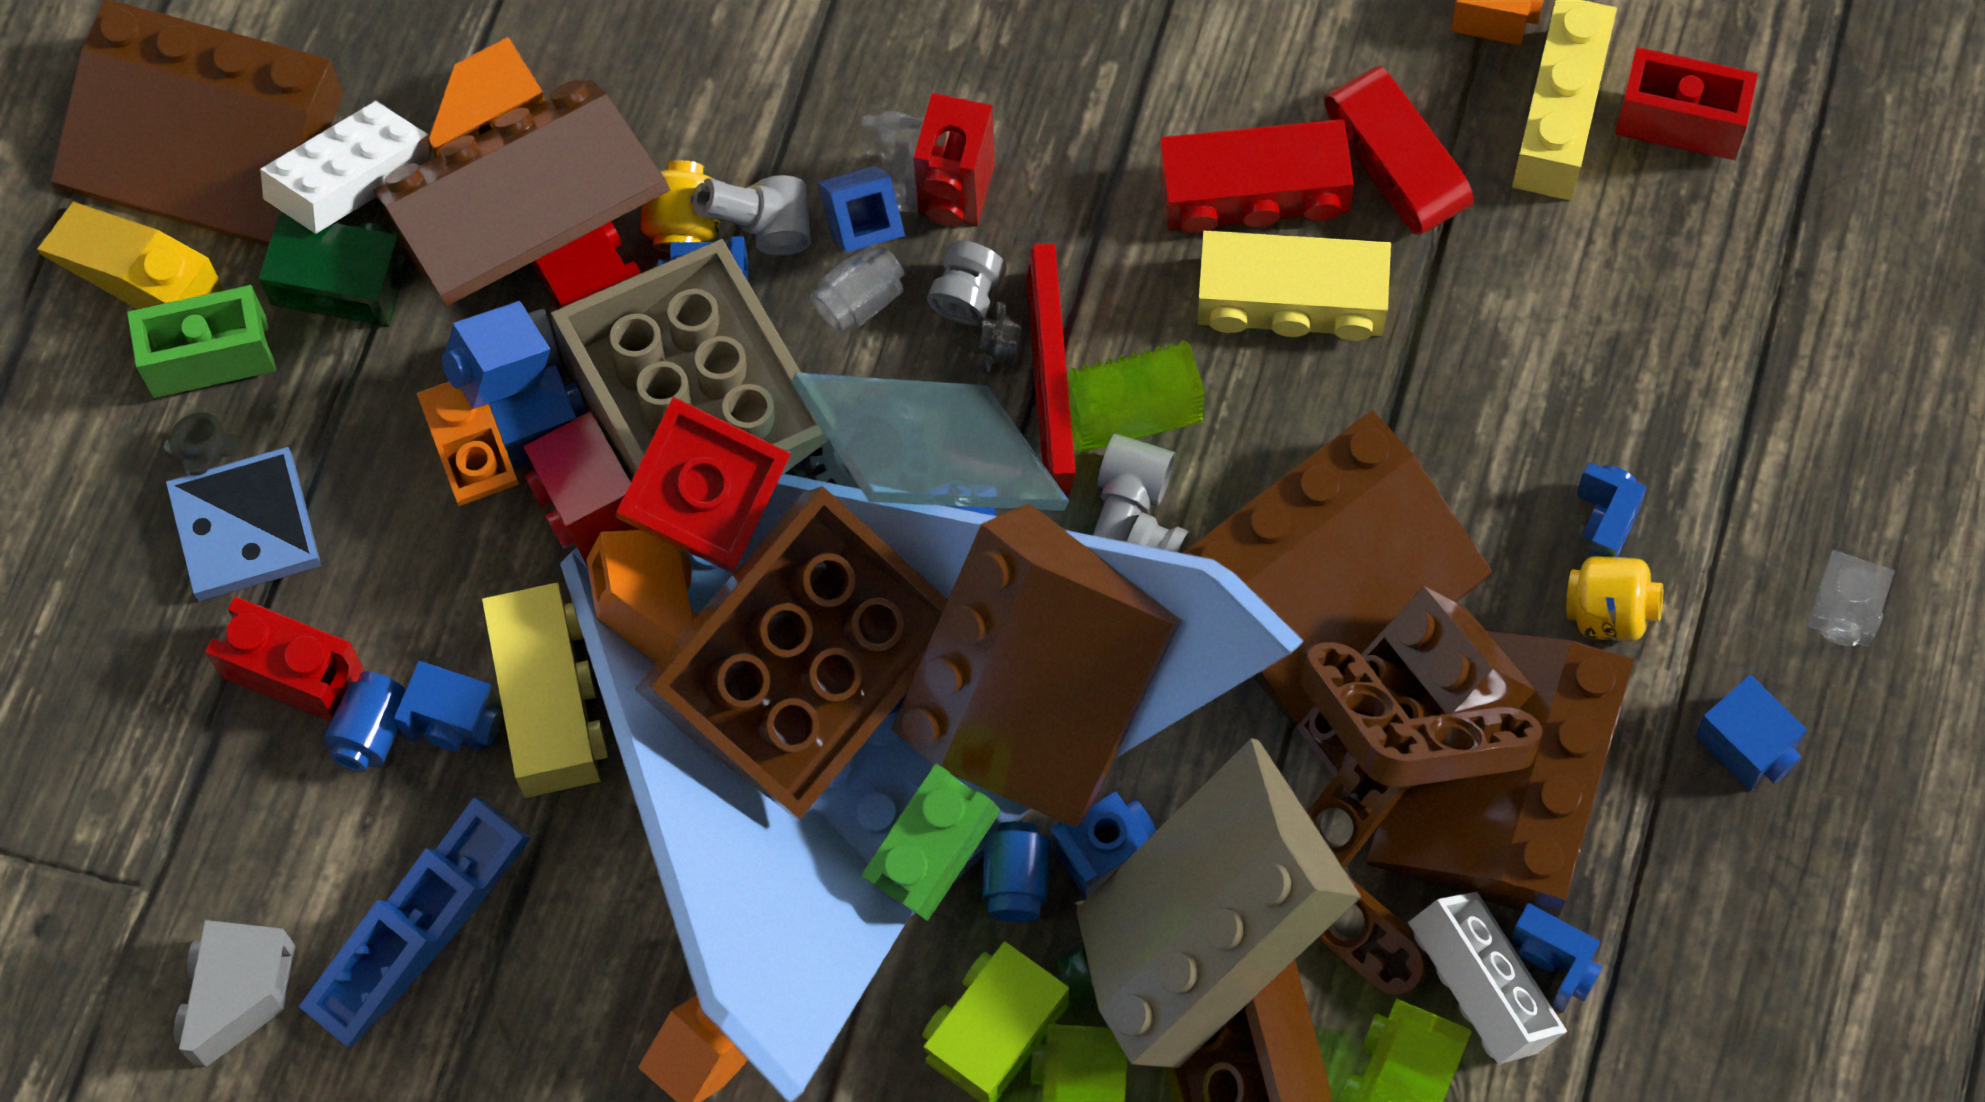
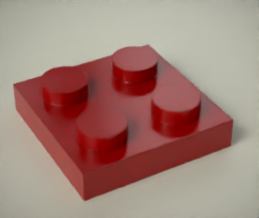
M672 397L616 511L615 518L734 574L791 453Z

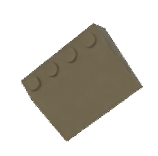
M723 238L551 312L559 354L630 482L672 397L790 452L791 456L781 476L835 436L832 424Z
M1250 739L1076 909L1098 1009L1131 1064L1179 1068L1361 898V895L1259 740Z

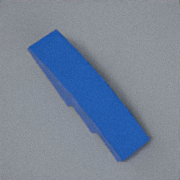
M474 797L435 850L427 848L424 850L387 901L377 900L299 1007L346 1047H353L448 944L491 892L531 840V837L484 799Z

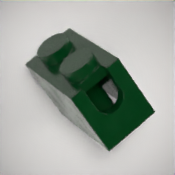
M279 213L260 272L259 281L272 306L389 327L408 265V259L406 255L397 253L401 242L398 234H394L383 226L363 223L359 227L333 223L315 234L287 214Z

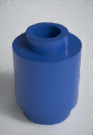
M370 671L361 672L357 682L348 684L323 737L324 744L331 750L330 758L338 765L355 772H365L367 767H381L399 731L394 717L406 689L400 683L385 675Z
M1021 821L1003 822L998 825V832L989 833L985 836L982 900L988 903V917L994 920L1015 923L1036 921L1040 919L1041 906L1048 902L1050 839L1045 835L1037 833L1038 827L1035 824Z

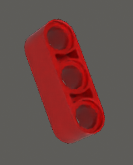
M1375 66L1325 94L1323 98L1324 106L1329 119H1344L1349 149L1411 232L1415 235H1422L1472 206L1474 203L1473 193L1465 175L1386 69L1381 66Z

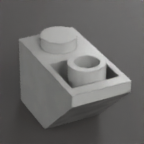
M205 920L201 940H194L188 954L187 975L189 979L193 980L189 1002L179 1006L174 1024L175 1043L180 1044L179 1050L194 1066H209L284 1011L296 951L295 944L284 929Z

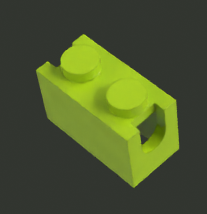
M1005 941L993 957L984 952L974 962L963 980V985L968 988L953 1009L946 1004L943 1005L929 1021L922 1035L928 1041L924 1045V1051L929 1054L926 1058V1063L979 1102H996L1070 1005L1069 987Z

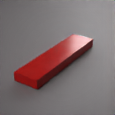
M1055 243L1033 244V248H1030L1025 280L1043 488L1047 498H1069L1076 470Z

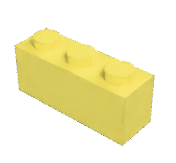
M1584 0L1555 1L1512 188L1572 201L1582 165L1617 7Z
M1203 231L1197 325H1209L1213 329L1225 333H1236L1246 328L1271 329L1275 333L1287 337L1303 336L1308 332L1333 333L1337 337L1349 341L1366 340L1371 336L1383 337L1388 311L1391 242Z
M558 582L483 598V607L515 778L524 798L601 782L597 760L608 758L601 721L589 722L585 700L596 698V691L589 661L577 662L573 641L582 640L584 637L573 603H565Z

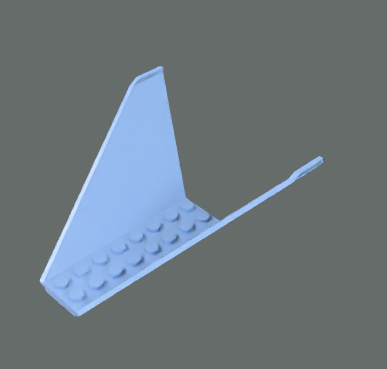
M783 474L780 476L736 570L803 492L823 486L948 599L980 525L997 516ZM1065 530L1181 620L1115 758L1284 658L1303 642L1233 572L1212 559ZM576 548L560 565L702 1011L786 1102H792L803 1092L806 1084L907 920L915 914L872 885L861 874L934 765L891 730L899 712L898 710L886 716L800 820H796L684 734L634 690L656 663L596 618L588 566H586L580 552ZM687 552L692 570L691 584L687 590L690 608L700 613L733 573ZM954 776L975 792L978 790L990 798L1001 810L985 836L989 833L998 832V825L1000 823L1019 821L1031 809ZM985 836L955 881L984 856Z

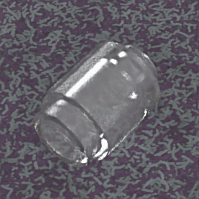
M871 246L857 249L818 280L819 288L810 295V298L824 321L833 330L841 334L849 327L858 329L901 295L903 287L899 279L904 276V271L898 260L885 247H880L877 250Z

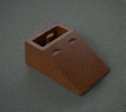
M1423 586L1361 654L1409 719L1495 707L1520 709L1536 691L1466 607L1426 586ZM1315 705L1296 728L1333 777H1335L1352 755ZM1352 710L1361 715L1375 717L1367 712ZM1441 743L1449 748L1463 750L1455 745ZM1369 777L1359 792L1349 795L1345 787L1343 790L1348 796L1361 803L1372 789L1380 786L1388 788L1389 786ZM1363 806L1368 814L1372 812L1371 808Z

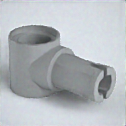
M785 175L764 178L748 186V188L706 178L704 183L700 182L695 189L693 210L697 216L714 218L739 225L743 232L756 235V247L763 253L777 256L791 255L807 249L811 244L806 183L799 178Z
M1116 433L1113 434L1106 449L1098 476L1097 486L1103 489L1100 497L1105 503L1093 536L1127 542L1139 515L1142 512L1147 514L1151 504L1159 506L1173 469L1175 452Z

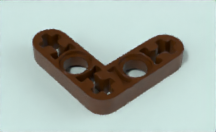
M1322 642L1309 649L1301 678L1303 689L1362 770L1371 779L1392 787H1406L1516 771L1527 768L1534 762L1543 729L1539 721L1532 715L1512 707H1495L1409 719L1369 664L1356 650L1335 642ZM1352 710L1367 712L1375 717L1361 715ZM1441 743L1455 745L1463 750L1449 748Z
M1353 756L1348 758L1307 811L1309 818L1343 869L1350 863L1407 788V786H1389L1388 788L1380 786L1369 791L1361 803L1350 796L1342 794L1341 791L1344 787L1349 795L1359 792L1369 779V776L1362 770ZM1363 806H1366V807H1369V808L1372 809V812L1370 813V815L1368 814V812L1366 811V809H1365ZM1329 808H1339L1345 811L1351 818L1353 834L1344 845L1334 844L1323 835L1321 819ZM1349 877L1361 895V898L1354 903L1362 911L1364 917V928L1361 934L1355 938L1345 937L1332 924L1318 938L1382 992L1392 995L1410 992L1427 979L1431 971L1432 959L1427 952L1419 947L1414 937L1415 933ZM1381 927L1386 931V935L1376 942L1390 953H1395L1402 948L1410 954L1405 965L1412 974L1404 972L1397 977H1393L1387 971L1392 962L1388 955L1378 947L1368 951L1367 955H1365L1360 948L1370 942Z

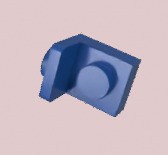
M1587 463L1581 475L1577 496L1596 505L1582 536V539L1591 542L1588 558L1594 555L1618 557L1640 512L1647 487L1637 483L1636 479L1629 472L1616 466L1604 465L1600 467L1593 463Z
M1528 903L1515 927L1510 943L1520 948L1519 955L1533 966L1548 972H1554L1557 967L1568 973L1551 1007L1564 1013L1572 996L1585 1002L1603 968L1592 961L1601 941Z

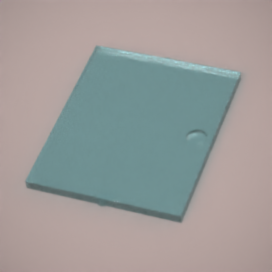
M795 373L791 384L869 502L1016 509L1030 503L1038 510L1065 511L1069 503L1068 498L987 385Z

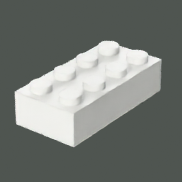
M375 101L261 168L263 199L316 234L376 198L373 189L385 184L386 176L392 171L408 164H418L420 166L430 161L428 134Z
M1478 892L1437 899L1408 922L1415 933L1414 937L1417 944L1423 951L1428 953L1437 967L1439 979L1445 986L1451 989L1459 1002V1009L1462 1015L1473 1024L1482 1038L1484 1050L1490 1057L1496 1060L1498 1065L1538 1054L1567 1032Z

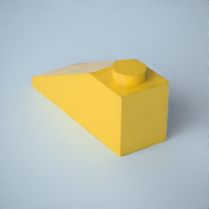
M72 202L37 249L40 255L136 309L224 291L208 257L157 229Z

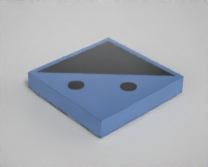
M289 447L166 482L193 593L198 602L321 566L294 458Z

